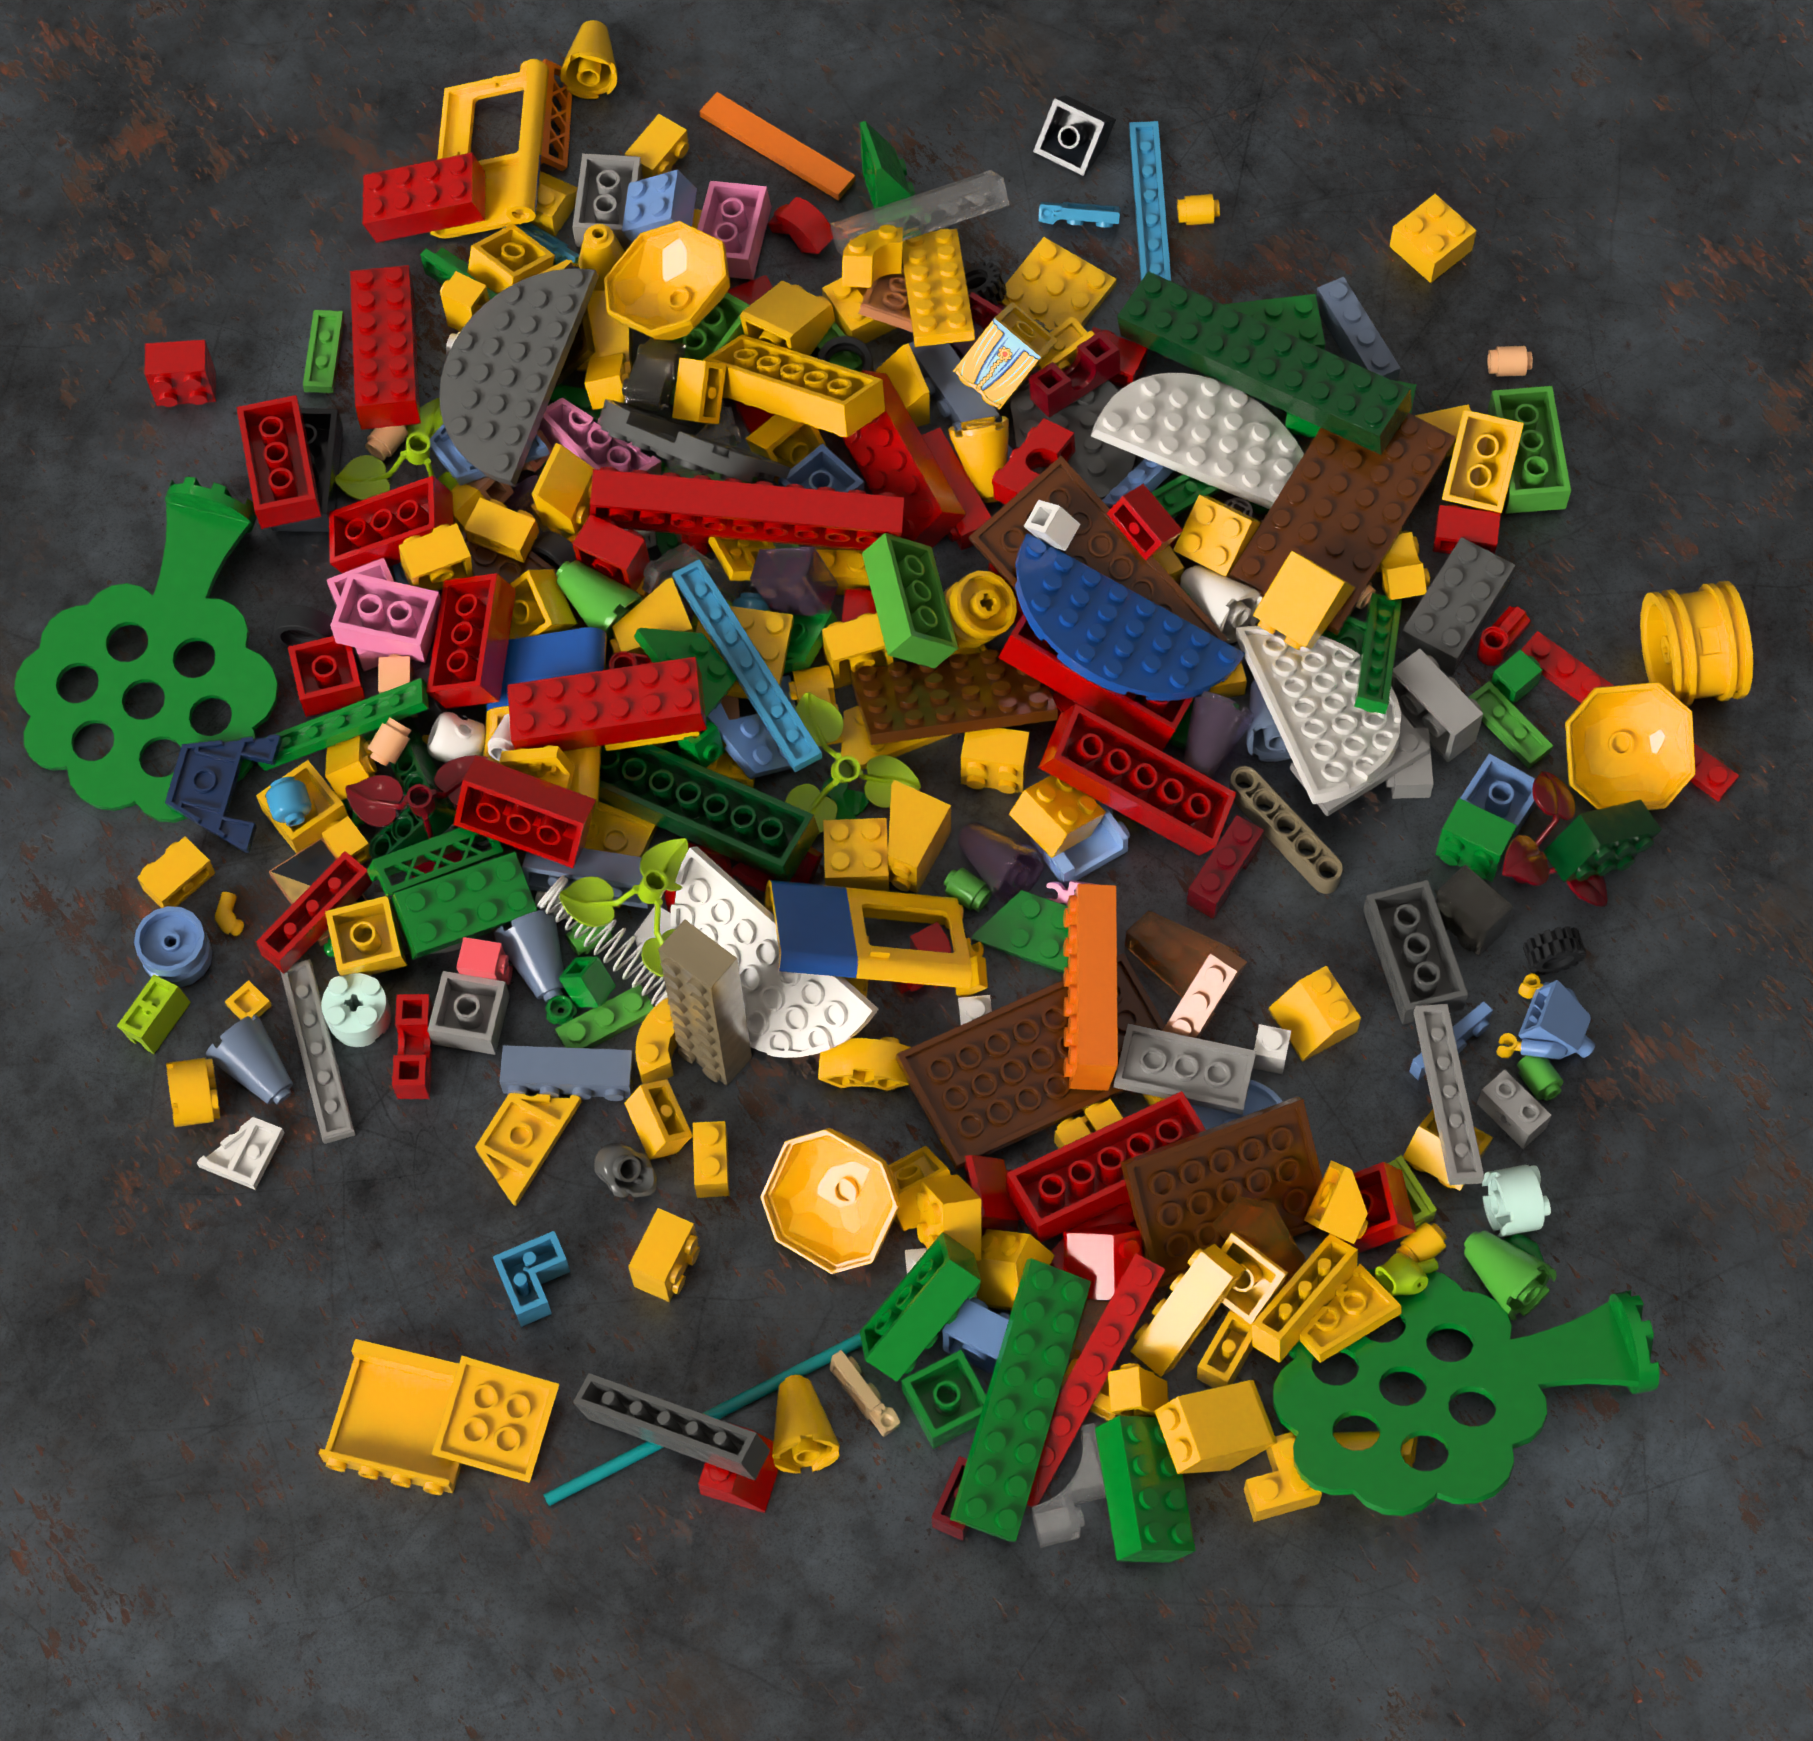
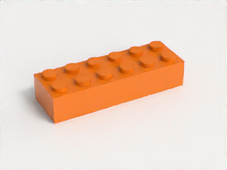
M1077 884L1074 895H1069L1068 908L1064 909L1063 926L1068 928V938L1064 939L1063 955L1064 957H1069L1068 967H1065L1063 977L1064 987H1069L1068 997L1064 999L1063 1009L1064 1017H1069L1068 1027L1064 1029V1047H1069L1068 1057H1065L1064 1077H1069V1089L1108 1091L1118 1067L1116 886Z

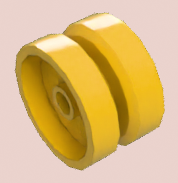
M978 570L970 573L944 591L957 644L962 647L977 648L1006 632L1014 623L1017 606L1013 591L1002 577L990 571Z

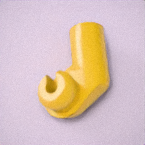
M222 892L215 912V921L225 934L231 933L233 936H238L243 931L244 922L241 919H236V915L233 913L237 896L230 892Z

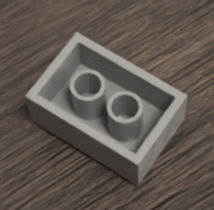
M582 153L572 226L576 247L582 246L586 230L595 224H603L610 227L624 250H627L633 243L622 233L628 185L643 179L640 157Z
M1418 649L1393 668L1391 687L1398 699L1400 711L1414 728H1429L1430 745L1447 762H1450L1476 742L1483 718L1480 705L1474 699H1469L1461 691L1455 679L1447 677L1440 670L1437 661L1432 656L1426 655L1421 649Z

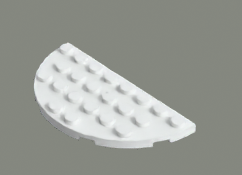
M1187 373L1155 374L1128 384L1110 399L1096 420L1091 433V437L1267 509L1272 507L1304 455L1289 430L1274 414L1254 398L1213 378Z
M1259 626L1236 628L1235 638L1241 651L1245 653L1244 657L1312 804L1325 803L1344 797L1375 779L1391 761L1399 741L1401 711L1392 687L1390 689L1389 705L1386 714L1367 712L1361 708L1354 707L1361 655L1324 636H1320L1312 649L1302 646L1299 651L1284 642L1286 636L1279 631H1275L1273 635Z
M697 846L689 848L682 861L675 882L683 888L676 891L675 904L671 905V929H676L686 919L738 959L750 1047L765 1052L770 1056L784 1058L803 1057L835 1048L859 1033L879 1009L844 977L779 971V947L774 915Z

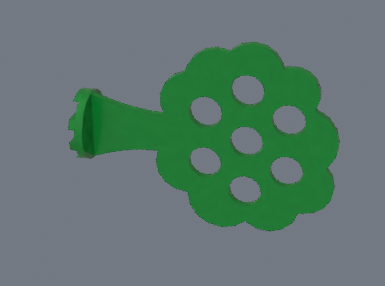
M185 477L183 484H175L171 480L165 496L167 514L166 543L160 576L154 595L143 587L128 583L111 585L97 593L88 605H79L62 610L48 622L42 632L40 648L23 661L16 673L14 686L18 703L30 716L24 730V746L29 757L40 767L52 771L67 770L70 784L80 798L97 809L117 811L137 804L147 816L159 822L176 823L188 818L165 804L173 773L165 777H153L143 770L141 761L145 749L153 742L161 739L171 740L177 743L180 748L182 744L218 740L229 742L238 741L246 737L257 739L254 730L269 719L277 705L279 692L274 669L262 655L248 649L250 633L244 616L234 605L222 599L209 598L213 585L226 560L243 536L250 533L254 528L257 519L254 504L248 498L245 504L232 498L226 486L213 482L211 489L202 487L195 477ZM127 625H136L143 628L148 636V646L143 655L130 662H121L112 658L108 650L109 639L116 630ZM193 641H203L210 644L214 648L216 656L215 663L209 672L197 678H187L179 674L176 670L175 659L180 648ZM77 666H87L95 670L99 682L98 688L91 698L81 703H70L62 699L58 688L59 681L65 672ZM149 682L163 689L165 695L164 705L160 712L152 718L145 720L135 719L126 713L124 707L125 697L135 685ZM210 698L221 699L227 702L231 707L232 717L224 731L213 736H205L193 729L191 718L198 704ZM102 723L110 727L114 734V744L110 752L105 757L95 761H88L78 757L74 749V741L78 732L86 725ZM243 760L237 782L246 776L255 761Z
M1366 1269L1375 1278L1376 1269ZM1434 1271L1426 1274L1428 1285L1423 1291L1413 1295L1393 1296L1401 1305V1314L1398 1316L1405 1323L1404 1333L1398 1339L1379 1343L1364 1336L1339 1351L1348 1354L1358 1365V1373L1350 1382L1343 1385H1329L1319 1380L1312 1370L1316 1358L1299 1340L1288 1353L1293 1360L1281 1369L1274 1383L1273 1407L1281 1424L1297 1436L1293 1444L1294 1467L1305 1483L1314 1490L1329 1495L1354 1494L1366 1507L1383 1515L1405 1516L1422 1511L1433 1503L1436 1498L1453 1504H1477L1494 1497L1508 1484L1514 1468L1513 1449L1531 1443L1543 1430L1547 1419L1546 1397L1541 1389L1564 1385L1600 1384L1627 1386L1632 1394L1654 1391L1659 1385V1362L1650 1363L1654 1332L1650 1320L1642 1321L1644 1303L1639 1295L1631 1297L1632 1290L1611 1294L1607 1303L1570 1322L1530 1336L1510 1340L1511 1322L1507 1312L1496 1300L1481 1293L1463 1291L1448 1276ZM1442 1329H1455L1469 1337L1473 1343V1348L1465 1359L1457 1362H1446L1437 1359L1430 1353L1427 1348L1429 1337L1434 1332ZM1395 1372H1408L1415 1374L1423 1381L1426 1386V1392L1424 1397L1417 1403L1399 1406L1386 1400L1379 1387L1382 1380L1388 1375ZM1476 1392L1489 1398L1494 1404L1496 1412L1494 1417L1486 1424L1467 1426L1460 1424L1452 1417L1449 1412L1450 1402L1462 1393ZM1362 1416L1376 1424L1380 1431V1436L1372 1447L1353 1451L1344 1448L1336 1441L1333 1436L1335 1425L1346 1417ZM1417 1436H1430L1438 1439L1445 1445L1448 1451V1458L1440 1468L1432 1471H1420L1405 1463L1401 1456L1403 1445L1408 1440Z

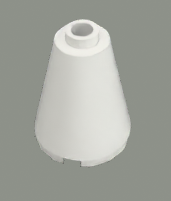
M1200 565L1190 567L1183 572L1180 579V587L1187 594H1190L1189 597L1227 637L1226 643L1229 644L1237 641L1235 638L1237 627H1247L1249 624L1255 626L1259 619L1254 617L1253 614L1263 598L1256 589Z

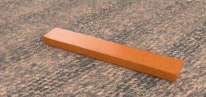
M718 92L699 111L700 117L838 201L856 181L853 173Z

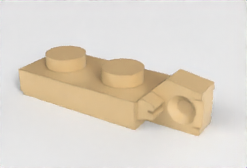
M842 1350L834 1354L831 1358L830 1371L865 1418L872 1421L883 1437L898 1428L901 1422L893 1408L885 1407L884 1403L880 1402L881 1395L871 1382L867 1384L860 1375L861 1368L852 1356L847 1358Z

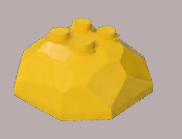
M681 221L640 233L604 277L608 314L620 323L654 339L674 340L687 336L723 299L730 288L726 248L723 241Z
M1659 682L1595 687L1565 722L1569 786L1597 810L1636 800H1642L1648 810L1664 809L1695 775L1692 711Z
M831 1128L786 1140L760 1196L775 1241L830 1274L873 1263L900 1208V1197L893 1173L887 1162L862 1142Z

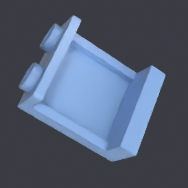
M1096 799L1095 801L1106 811V814L1090 837L1059 855L1051 858L1030 836V841L1064 887L1069 885V881H1077L1128 852V838H1130L1128 829L1123 822L1115 820L1111 807Z

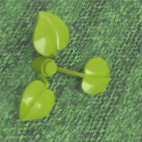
M436 398L420 407L421 424L407 425L408 438L406 440V450L400 452V457L387 473L385 464L379 458L372 455L359 456L351 460L335 477L338 487L345 494L359 501L390 491V484L387 479L394 475L405 459L414 465L424 464L429 477H435L431 466V459L429 458L430 438L444 424L440 410V398ZM449 472L443 473L438 478L450 491L458 484Z
M810 692L805 693L795 707V711L817 746L821 745L823 750L834 757L836 761L831 767L833 780L821 793L812 784H802L796 786L788 793L785 802L814 814L819 833L824 831L823 820H835L837 805L832 799L825 796L839 783H848L857 777L867 780L864 785L865 796L873 805L881 808H890L891 784L894 780L916 790L921 788V784L913 771L900 760L888 755H879L871 758L867 763V774H864L860 769L859 762L854 757H842L841 753H837L827 745V743L836 741L843 730V718L838 709Z
M686 838L673 839L662 842L646 851L640 861V872L643 875L640 884L634 885L631 890L617 900H613L614 892L612 887L601 878L590 876L576 880L559 894L564 909L573 919L583 925L602 927L613 921V907L619 906L634 894H638L642 902L654 904V935L656 938L646 940L642 947L641 956L644 965L649 971L663 977L658 948L675 929L667 930L662 935L660 933L661 906L663 904L661 898L665 890L679 891L683 888L675 882L682 861L689 850L688 841Z

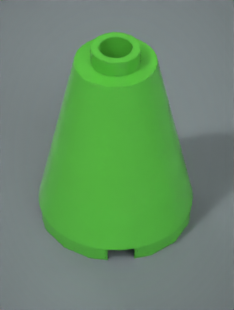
M574 560L571 563L566 561L556 572L558 576L557 585L588 627L605 631L607 642L614 637L612 626L642 601V596L638 592L578 560Z
M1486 1230L1473 1232L1464 1243L1466 1247L1464 1250L1465 1257L1490 1294L1507 1312L1509 1319L1513 1321L1517 1320L1515 1314L1520 1312L1525 1316L1537 1307L1550 1291L1546 1286L1549 1279L1551 1278L1555 1282L1557 1277L1556 1270L1549 1264Z

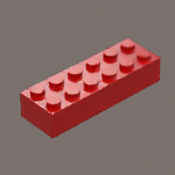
M409 265L350 271L355 408L360 429L421 424L415 298Z
M862 370V373L883 380L885 412L857 430L853 435L842 437L873 495L889 492L896 494L897 497H904L901 538L933 548L966 516V513L886 373Z
M1024 614L1022 615L998 658L1158 750H1164L1194 697L1182 700L1155 701L1146 700V695L1131 692L1122 695L1105 689L1085 679L1063 664L1057 658L1059 653L1046 640H1039Z
M696 657L507 685L511 742L515 750L518 748H543L552 745L559 746L562 751L707 730L702 674Z
M1077 704L1060 714L1038 767L1198 856L1216 847L1236 796V792Z
M1181 1091L1008 1172L1006 1191L1032 1236L1041 1243L1130 1201L1121 1161L1200 1133L1206 1129Z

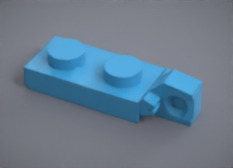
M1040 202L1039 222L1053 225L1057 220L1063 219L1067 220V224L1083 225L1084 221L1096 222L1098 227L1110 228L1113 227V224H1119L1121 208L1119 206L1072 202Z
M530 222L516 225L553 253L556 265L566 259L572 260L573 263H578L579 254L567 248L568 244Z

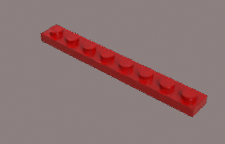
M1539 631L1521 649L1527 656H1532L1538 661L1540 668L1543 670L1542 676L1580 703L1584 701L1595 687L1614 686ZM1694 743L1695 775L1690 782L1719 802L1736 783L1739 775Z
M1135 1253L1058 1395L1027 1501V1505L1037 1510L1106 1383L1108 1372L1113 1370L1166 1272V1269Z

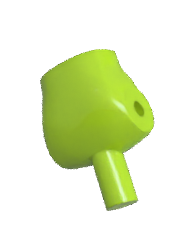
M1399 1252L1391 1256L1383 1265L1376 1268L1375 1278L1392 1296L1413 1295L1426 1288L1428 1285L1426 1274L1437 1271L1438 1262L1435 1258H1430L1416 1263L1409 1256Z

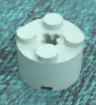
M362 973L337 976L331 979L321 1002L322 1013L331 1033L340 1042L351 1047H364L374 1043L376 1038L388 1030L391 1023V1008L379 981Z
M1525 1164L1489 1171L1484 1174L1482 1187L1488 1186L1489 1195L1483 1196V1204L1493 1231L1500 1230L1499 1237L1539 1230L1543 1226L1544 1216L1550 1215V1202L1547 1196H1542L1540 1188L1541 1176L1536 1165L1528 1166Z

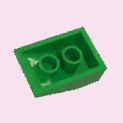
M866 121L860 122L862 175L878 220L912 212L911 200L915 199V191L912 182H907L905 179L907 169L904 159L898 158L895 148Z

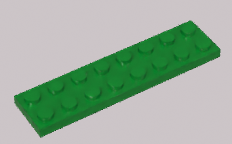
M1032 1258L1026 1260L950 1520L1001 1539L1016 1542L1091 1281Z

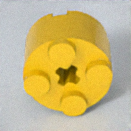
M205 1057L166 1063L174 1126L182 1127L214 1122L215 1119H220L213 1060L206 1059Z

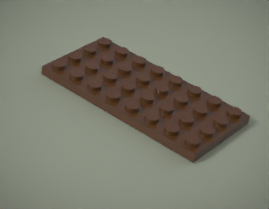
M1408 413L1386 449L1380 455L1320 428L1231 571L1230 579L1256 589L1264 597L1290 552L1294 551L1303 555L1355 587L1350 597L1326 628V630L1338 636L1453 447L1456 437Z
M1062 456L969 536V540L1016 591L1017 574L1015 561L1018 550L1027 533L1034 536L1024 527L1038 500L1061 506L1081 525L1066 551L1058 550L1220 640L1227 641V637L1153 556L1145 561L1106 514L1110 510L1107 505Z
M1124 953L1117 956L1118 1064L1128 1024L1160 1031L1165 1027L1162 1018ZM1063 980L897 1053L895 1059L955 1170L965 1166V1156L977 1155L985 1157L1075 1116L1095 1103H1103L1128 1091L1114 1088L1116 1072L1108 1091L1069 1089V1077H1064L1065 1057H1068L1069 1047H1064V1029L1068 1027L1069 1017H1064L1063 1012L1064 999L1068 997L1069 987H1064Z

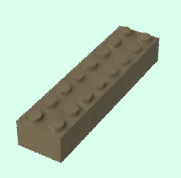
M684 919L658 948L678 1053L687 1062L693 1063L695 1061L703 1067V1073L712 1081L717 1082L720 1080L728 1086L752 1058L738 959Z

